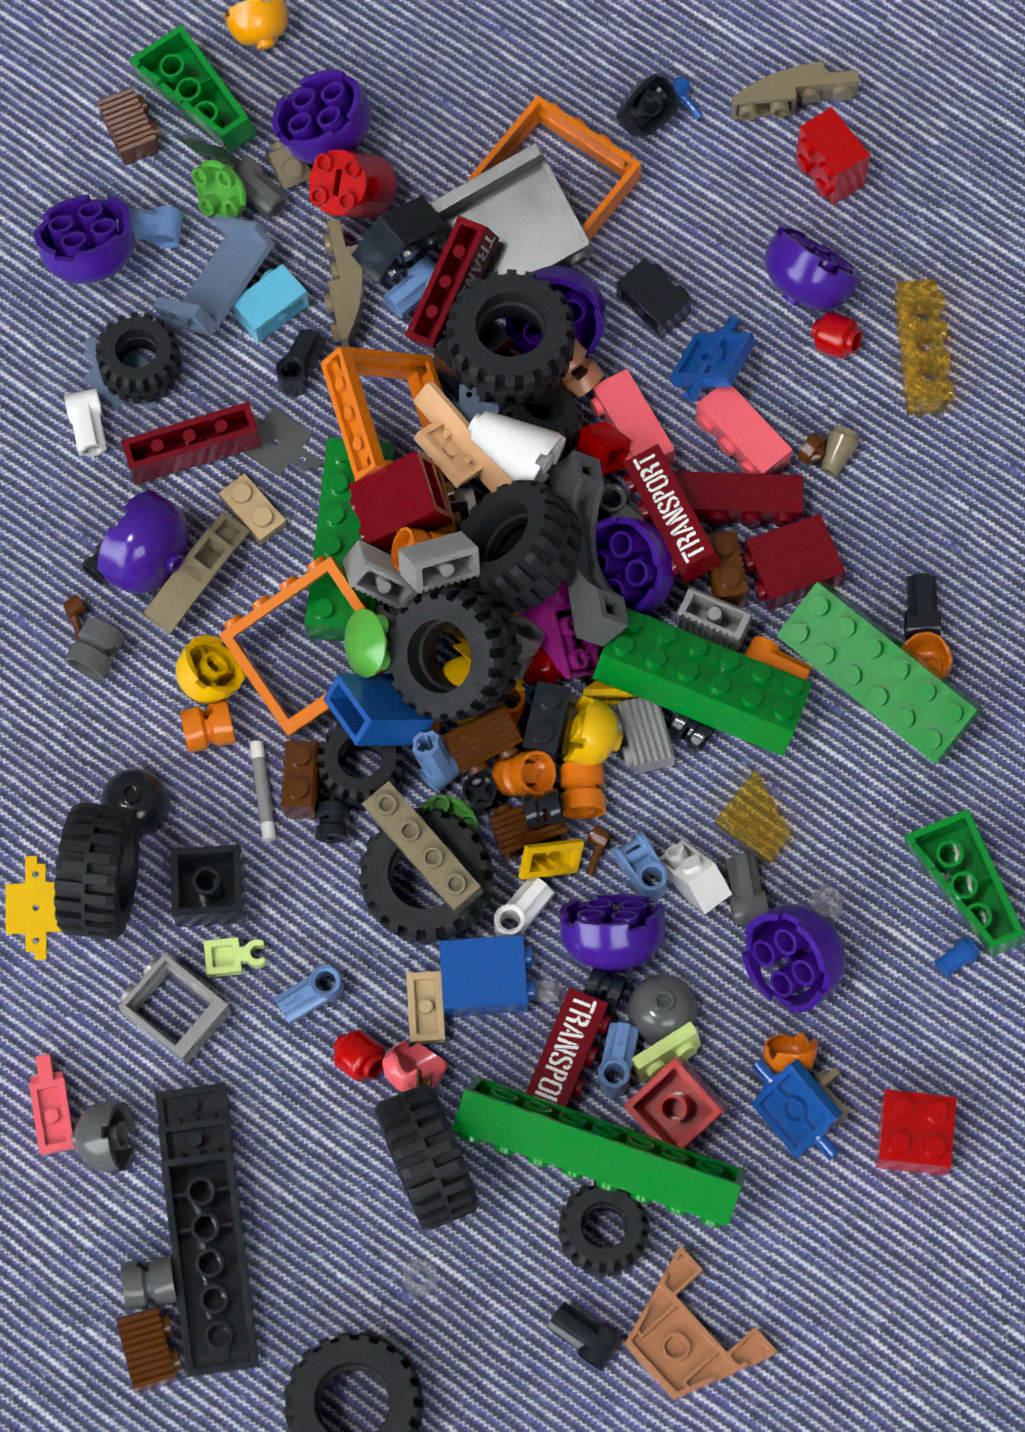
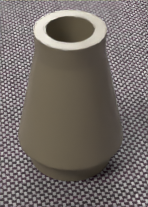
M835 425L833 431L828 432L825 455L820 470L830 476L838 477L842 468L859 446L857 442L859 434L850 428Z

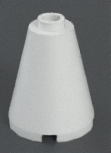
M488 410L482 415L477 413L468 427V431L472 432L470 440L513 481L535 480L544 484L549 476L547 471L552 464L556 465L566 442V438L558 432Z

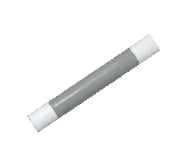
M253 741L250 743L262 839L263 842H272L276 840L264 745L263 741Z

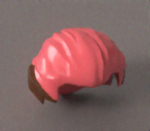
M403 1040L398 1045H393L392 1048H389L382 1061L384 1075L387 1080L401 1092L422 1084L436 1088L442 1081L445 1071L449 1068L448 1063L442 1057L419 1043L408 1047L407 1040Z

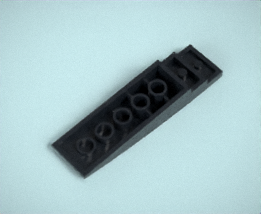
M226 1083L155 1092L162 1158V1177L187 1378L260 1367Z

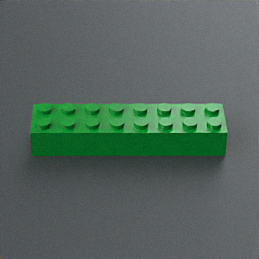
M476 1076L465 1088L452 1130L459 1132V1137L472 1143H480L481 1140L493 1144V1148L500 1153L506 1155H514L515 1152L527 1156V1160L534 1165L548 1167L550 1164L562 1169V1173L568 1177L582 1179L584 1176L596 1180V1185L609 1191H617L618 1188L630 1192V1196L639 1202L651 1203L653 1200L666 1205L665 1209L671 1213L685 1216L686 1212L700 1217V1222L715 1228H720L721 1225L728 1227L748 1171Z

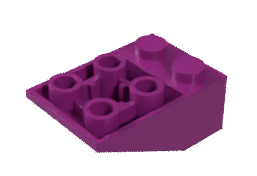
M563 581L558 587V592L553 596L549 595L544 599L545 602L538 607L531 606L529 611L523 612L521 615L536 623L543 630L545 640L541 646L565 679L594 675L604 646L602 647L576 638L567 581Z

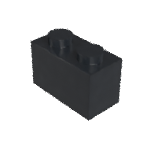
M646 258L641 260L617 282L616 297L661 339L690 315L691 300L688 292L680 285L675 286L667 278V274L658 264H651Z
M537 681L522 744L523 752L542 751L549 755L553 762H557L572 700V689L570 687Z

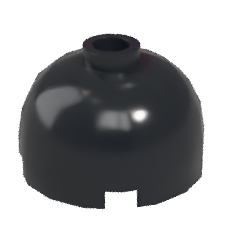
M138 768L122 770L112 776L103 788L101 804L129 807L137 814L136 817L139 821L138 829H140L139 838H143V835H147L152 831L155 833L168 819L170 800L167 789L157 776L147 770Z

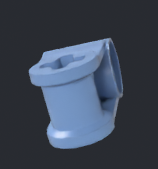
M639 831L635 834L636 838L621 847H612L611 853L639 895L649 897V901H655L662 898L667 891V871L656 855L648 838L642 831ZM654 875L661 882L655 886H648L643 882V879Z

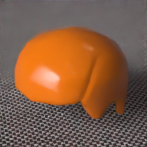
M929 631L914 634L905 641L904 644L943 676L947 678L950 675L953 656L951 649L940 635Z
M803 1032L795 1037L786 1034L773 1035L764 1043L763 1059L776 1073L783 1071L789 1063L796 1059L809 1071L812 1069L817 1057L818 1040L814 1038L810 1043Z

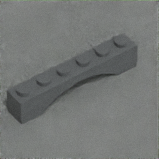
M573 450L549 471L552 491L577 513L583 529V536H581L583 537V547L581 551H578L579 561L576 567H572L570 571L571 576L567 580L576 638L603 647L627 628L629 624L624 597L616 593L606 582L597 558L596 521L600 500L605 487L601 463L597 458Z

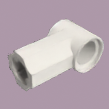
M97 388L65 394L66 409L70 424H73L79 456L92 457L100 455L103 451L107 450L101 422L103 412Z
M531 878L524 882L507 904L502 905L496 911L494 919L496 937L524 936L527 927L554 897V892L549 888L548 884L540 878ZM510 918L516 920L519 925L515 929L510 930L504 928L501 922Z

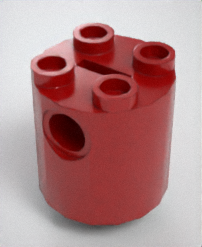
M330 150L327 153L317 155L309 176V199L313 205L318 206L322 211L331 215L363 219L376 218L384 214L393 204L397 193V178L392 166L380 156L349 150Z

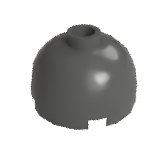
M668 974L652 975L641 981L631 993L627 1007L629 1024L639 1030L638 1037L654 1044L690 1021L694 1025L698 1011L695 995L688 984L678 977Z
M116 1100L96 1103L88 1107L79 1118L77 1126L72 1131V1144L89 1167L97 1171L116 1172L125 1171L131 1165L135 1154V1146L128 1148V1132L134 1134L136 1132L133 1114L128 1104Z

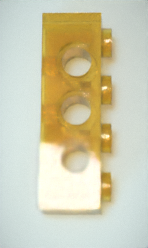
M936 279L899 281L896 283L894 303L906 415L946 413L948 402L954 399L953 382L947 381L946 371H950L951 363L949 351H944L943 341L947 340L946 321H941L940 311L944 310L943 291H937ZM923 314L927 316L928 319L918 320L917 318H915L914 315ZM927 344L932 349L927 351L921 350L917 345ZM930 374L935 379L932 381L924 380L920 375Z

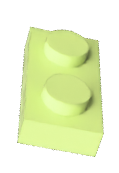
M691 1021L631 1058L634 1072L642 1083L652 1079L675 1057L682 1056L687 1060L701 1047L699 1033Z

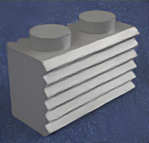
M462 531L398 549L400 575L420 594L423 590L427 592L429 589L434 590L435 587L440 589L442 585L446 587L448 583L453 585L455 581L459 583L461 579L465 581L467 578L472 579L473 576L478 577L480 575L478 547Z
M361 540L355 543L342 560L350 588L355 587V591L366 592V596L371 595L372 599L382 600L383 604L388 603V606H393L394 609L399 608L400 610V608L407 607V602L418 594L400 575V571L394 568L390 554Z
M689 587L678 610L677 628H683L686 632L689 631L691 634L701 636L703 639H708V641L739 652L751 626L752 613Z
M633 698L632 700L617 703L616 715L619 720V731L623 733L626 743L625 746H621L625 766L632 765L633 773L636 775L674 765L675 755L661 706L642 698Z

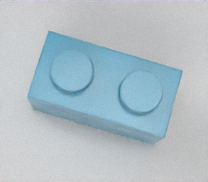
M281 264L275 270L270 269L261 276L259 282L251 288H245L232 309L234 317L257 343H260L308 307L309 301L306 289Z

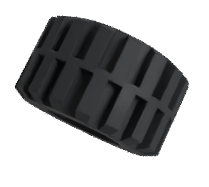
M138 312L131 313V317L126 319L124 315L117 317L118 323L110 322L106 325L107 333L101 331L98 337L100 343L96 344L95 349L104 385L108 386L109 392L113 395L118 393L120 400L126 402L128 398H132L133 404H140V399H146L147 403L154 402L153 397L157 395L163 398L167 395L165 389L172 390L176 385L175 379H179L181 374V356L177 338L174 336L172 328L169 325L165 327L164 320L159 317L154 321L152 314L145 313L143 317H139ZM136 349H148L157 354L151 363L143 367L132 368L121 363L126 354Z
M559 384L552 391L545 388L544 396L536 400L529 396L525 397V403L515 404L514 399H506L505 404L500 403L498 414L558 432L566 438L564 448L557 463L562 461L563 457L570 454L584 417L583 411H581L582 405L580 401L575 400L576 396L572 391H566V387Z
M340 723L336 724V732L330 729L325 734L327 741H321L320 755H317V762L324 789L327 794L331 793L332 800L348 803L350 810H352L353 805H358L359 811H366L362 803L388 781L399 792L401 780H404L405 777L402 745L356 746ZM356 751H371L381 758L382 763L379 769L371 776L365 778L351 777L341 768L344 760Z
M594 1181L592 1186L587 1187L585 1184L579 1187V1192L576 1194L572 1193L568 1197L566 1206L563 1205L559 1220V1239L565 1256L571 1259V1264L576 1268L581 1267L584 1269V1273L588 1275L596 1273L599 1274V1277H606L607 1274L613 1273L614 1276L622 1274V1270L632 1268L635 1265V1261L640 1259L644 1253L649 1235L648 1213L646 1208H643L641 1202L630 1196V1192L618 1188L617 1191L605 1190L597 1186V1181ZM600 1210L611 1211L623 1220L625 1235L620 1243L609 1248H599L593 1246L584 1238L582 1231L583 1222L593 1212Z

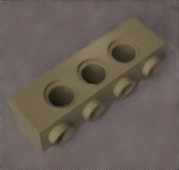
M389 781L362 803L369 815L456 915L483 893L477 881Z

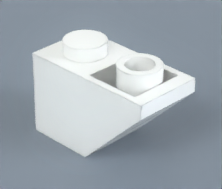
M684 840L670 846L659 857L666 868L667 876L687 901L702 913H708L732 895L716 864Z

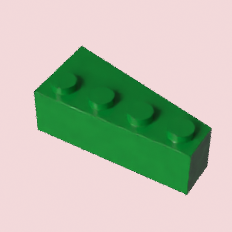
M182 24L128 59L136 75L229 152H232L257 135L249 117Z
M969 809L904 835L907 849L992 957L1025 944L1024 931Z

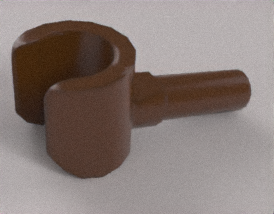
M75 595L64 602V609L73 625L77 642H80L81 639L78 633L82 625L78 615L84 613L86 609L79 596Z
M598 825L594 826L587 838V841L595 846L586 874L594 876L600 855H602V852L610 842L608 832Z

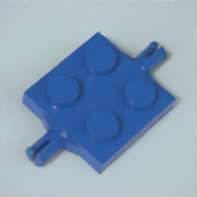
M729 316L723 328L719 331L694 334L669 377L674 387H688L684 392L686 400L690 402L692 400L693 402L697 401L700 392L705 387H731L756 344L752 332H735L740 326V320L737 317L732 316L731 318Z
M763 1058L754 1063L751 1068L762 1079L764 1085L761 1093L753 1100L751 1105L793 1156L797 1158L810 1147L816 1145L828 1161L835 1158L841 1151L837 1149L827 1135L831 1126L843 1113L799 1060L796 1059L789 1063L783 1071L777 1074L772 1071Z

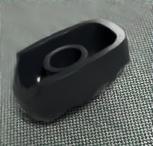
M655 73L642 79L630 90L616 113L619 124L630 136L644 137L651 135L675 114L680 103L672 83L662 74Z

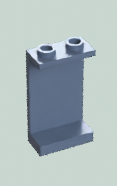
M214 216L212 221L226 237L182 301L158 297L152 306L170 327L213 336L275 245L266 234L268 232L266 227L258 221H244L234 216H230V218Z

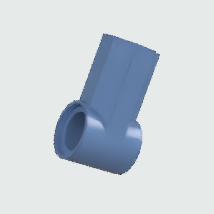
M159 206L155 211L128 208L134 226L135 239L150 240L154 245L163 248H175L178 246L184 215L181 210L171 206ZM116 219V226H117V230H118V232H119V229H118V223H119V221H118V219Z
M425 256V258L411 267L408 276L383 295L384 301L396 317L403 319L419 305L436 267V263L429 256Z
M433 730L419 732L412 739V752L421 766L418 773L429 787L440 793L460 771L450 751L447 750L437 733Z
M322 965L313 970L309 977L274 997V1000L291 1025L325 1003L338 1000L344 991V983L335 968L329 965ZM326 976H331L336 979L335 986L327 992L319 990L318 984L320 980Z
M622 1022L609 1023L602 1062L599 1067V1087L609 1097L624 1095L630 1086V1075L633 1065L631 1058L635 1055L639 1030L631 1024ZM617 1071L624 1078L618 1083H610L605 1079V1076L609 1072Z

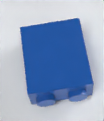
M338 673L323 699L356 746L413 745L412 739L419 732H428L434 720L432 717L425 718L417 714L415 711L417 707L409 708L402 701L404 695L402 692L396 693L392 682L395 681L392 674H376L365 678L358 673Z
M523 935L439 941L445 1017L528 1012V1001L535 1000L533 979L526 980L525 968L532 966L531 945L524 946Z

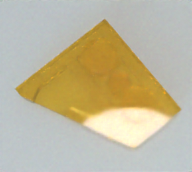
M755 770L715 820L717 827L769 864L772 863L791 838V833L785 821L779 816L777 806L772 797H769L761 782L759 773Z

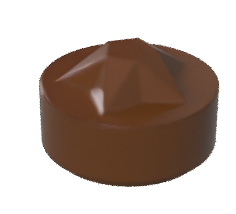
M817 432L812 433L803 443L798 453V460L808 467L814 464V462L821 460L825 455L827 438Z

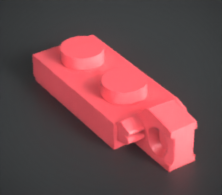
M50 1054L36 1056L38 1076L30 1077L31 1084H29L40 1155L74 1150L76 1148L72 1144L73 1123L63 1072L54 1071L53 1059L50 1057Z

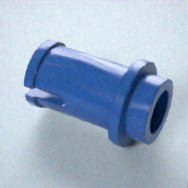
M970 937L957 939V945L934 960L936 967L945 978H949L951 974L970 960L972 962L977 960L976 956L980 954V950Z

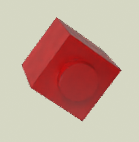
M606 421L580 428L576 451L599 459L602 475L625 468L623 462L628 457L631 439Z

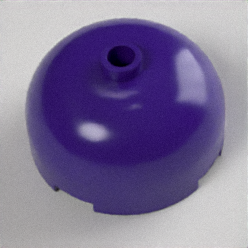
M331 69L310 74L298 81L301 86L292 92L287 99L283 96L281 97L273 113V130L285 149L293 157L304 163L314 165L317 155L327 153L330 150L355 151L368 133L371 123L369 100L357 80L347 76L342 70Z
M81 195L64 200L47 210L43 214L44 221L38 229H34V239L45 267L56 277L76 284L95 283L113 276L129 261L135 246V231L129 210L122 201L111 196L107 200H91L89 195ZM116 219H118V221H119V223H118L119 232H118L117 226H116Z
M780 225L766 248L764 264L770 280L783 292L782 298L794 306L798 307L801 303L816 310L835 309L847 302L863 279V277L857 275L859 270L826 245H820L810 238L804 240L805 233L787 225Z
M547 266L533 271L532 273L536 274L537 280L541 281L543 278H546L553 283V291L558 289L565 295L566 304L571 306L574 314L575 337L587 351L586 356L592 354L600 342L607 318L605 301L597 285L588 276L570 267ZM505 318L508 335H512L517 345L524 351L523 354L532 351L540 344L543 335L535 325L521 318Z
M147 490L137 494L123 507L127 513L119 521L116 529L108 528L101 544L97 561L98 572L104 575V580L123 591L136 594L151 592L164 585L170 576L182 565L189 543L188 523L180 508L158 493Z
M612 517L596 524L597 558L606 582L616 593L624 597L627 608L644 615L652 613L669 596L676 576L672 570V557L662 535L656 526L638 518Z
M632 894L596 895L597 899L589 900L583 904H579V900L574 899L566 902L560 908V935L566 951L576 961L591 968L616 973L624 969L636 967L651 959L658 952L664 940L665 907L662 903L656 904V906L650 905L649 897ZM613 904L619 905V912L613 913Z
M784 904L766 911L748 924L744 931V934L747 935L746 951L742 953L744 966L750 980L769 1002L775 996L782 1005L788 1007L789 1012H804L827 999L838 988L845 970L844 946L835 927L821 913L804 905ZM785 958L787 964L773 972L770 976L771 989L763 979L761 965L768 967ZM811 985V987L806 992L798 995H791L799 989L803 988L804 986Z

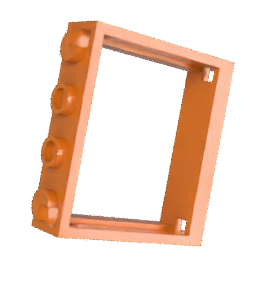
M537 95L469 176L468 181L510 158L536 126L541 123L622 176L582 225L589 240H591L641 179V162L634 159L631 152L622 151L613 145V142L607 136L596 134L590 130L581 119L570 117L564 113L555 102L550 104Z
M339 346L320 362L355 481L394 462L386 461L383 458L359 375L407 379L413 401L425 384L433 381L442 391L431 355ZM415 405L421 427L424 428L431 424ZM434 463L436 471H441L438 468V466ZM442 472L444 482L450 481Z
M323 555L306 566L309 572L299 579L296 575H293L279 585L281 589L279 593L271 598L268 594L259 598L251 605L253 611L244 617L241 614H237L223 624L226 630L219 634L287 736L296 734L330 710L323 700L326 694L290 718L236 637L327 573L333 578L354 611L362 608L371 610L359 591H355V587H349L346 573L335 557L327 559ZM386 634L387 643H390L391 639ZM387 669L379 670L377 674H382L385 671H387Z

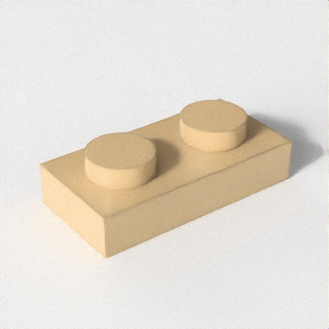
M245 473L218 493L223 503L250 530V533L260 545L287 526L284 517Z
M441 971L406 973L410 1045L416 1043H446Z

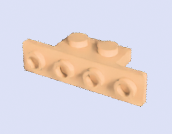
M433 381L426 383L415 397L414 404L431 424L419 430L413 439L433 459V462L456 488L476 476L491 493L497 491V487L503 484L511 485L513 480L470 440L472 433L468 431L470 423Z

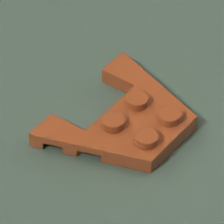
M682 1246L674 1254L672 1261L624 1344L625 1348L673 1401L767 1360L777 1353V1350L756 1327L727 1352L676 1297L703 1272V1269Z

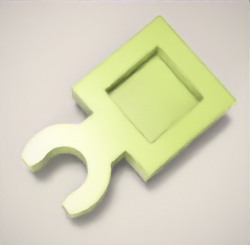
M239 937L204 941L207 977L241 975L242 964H248L252 968L265 967V958L255 959L251 956L254 950L265 948L264 941L255 939L243 947H240Z

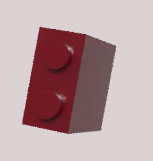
M417 450L348 485L352 496L350 498V505L355 514L358 515L361 525L359 534L362 541L383 552L392 548L397 532L403 527L427 531L451 519L433 459Z
M821 514L745 540L744 553L741 555L746 572L752 571L756 582L753 583L756 597L759 602H765L768 611L805 598L816 582H827L833 588L844 583L846 571Z

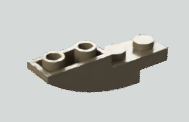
M823 61L803 64L775 72L744 88L732 98L731 120L741 119L743 121H750L757 117L766 116L783 118L789 114H795L796 102L812 104L819 100L834 99L836 101H845L852 97H857L859 86L858 70L826 73Z
M334 219L327 221L328 234H323L326 253H333L335 261L329 263L333 280L327 281L329 294H324L323 297L327 314L334 313L335 323L330 324L334 343L340 342L341 346L352 347L363 313L364 275L362 267L351 255L358 245L346 247L340 220Z
M223 510L183 559L180 568L170 576L144 611L143 616L170 635L243 542L250 530Z

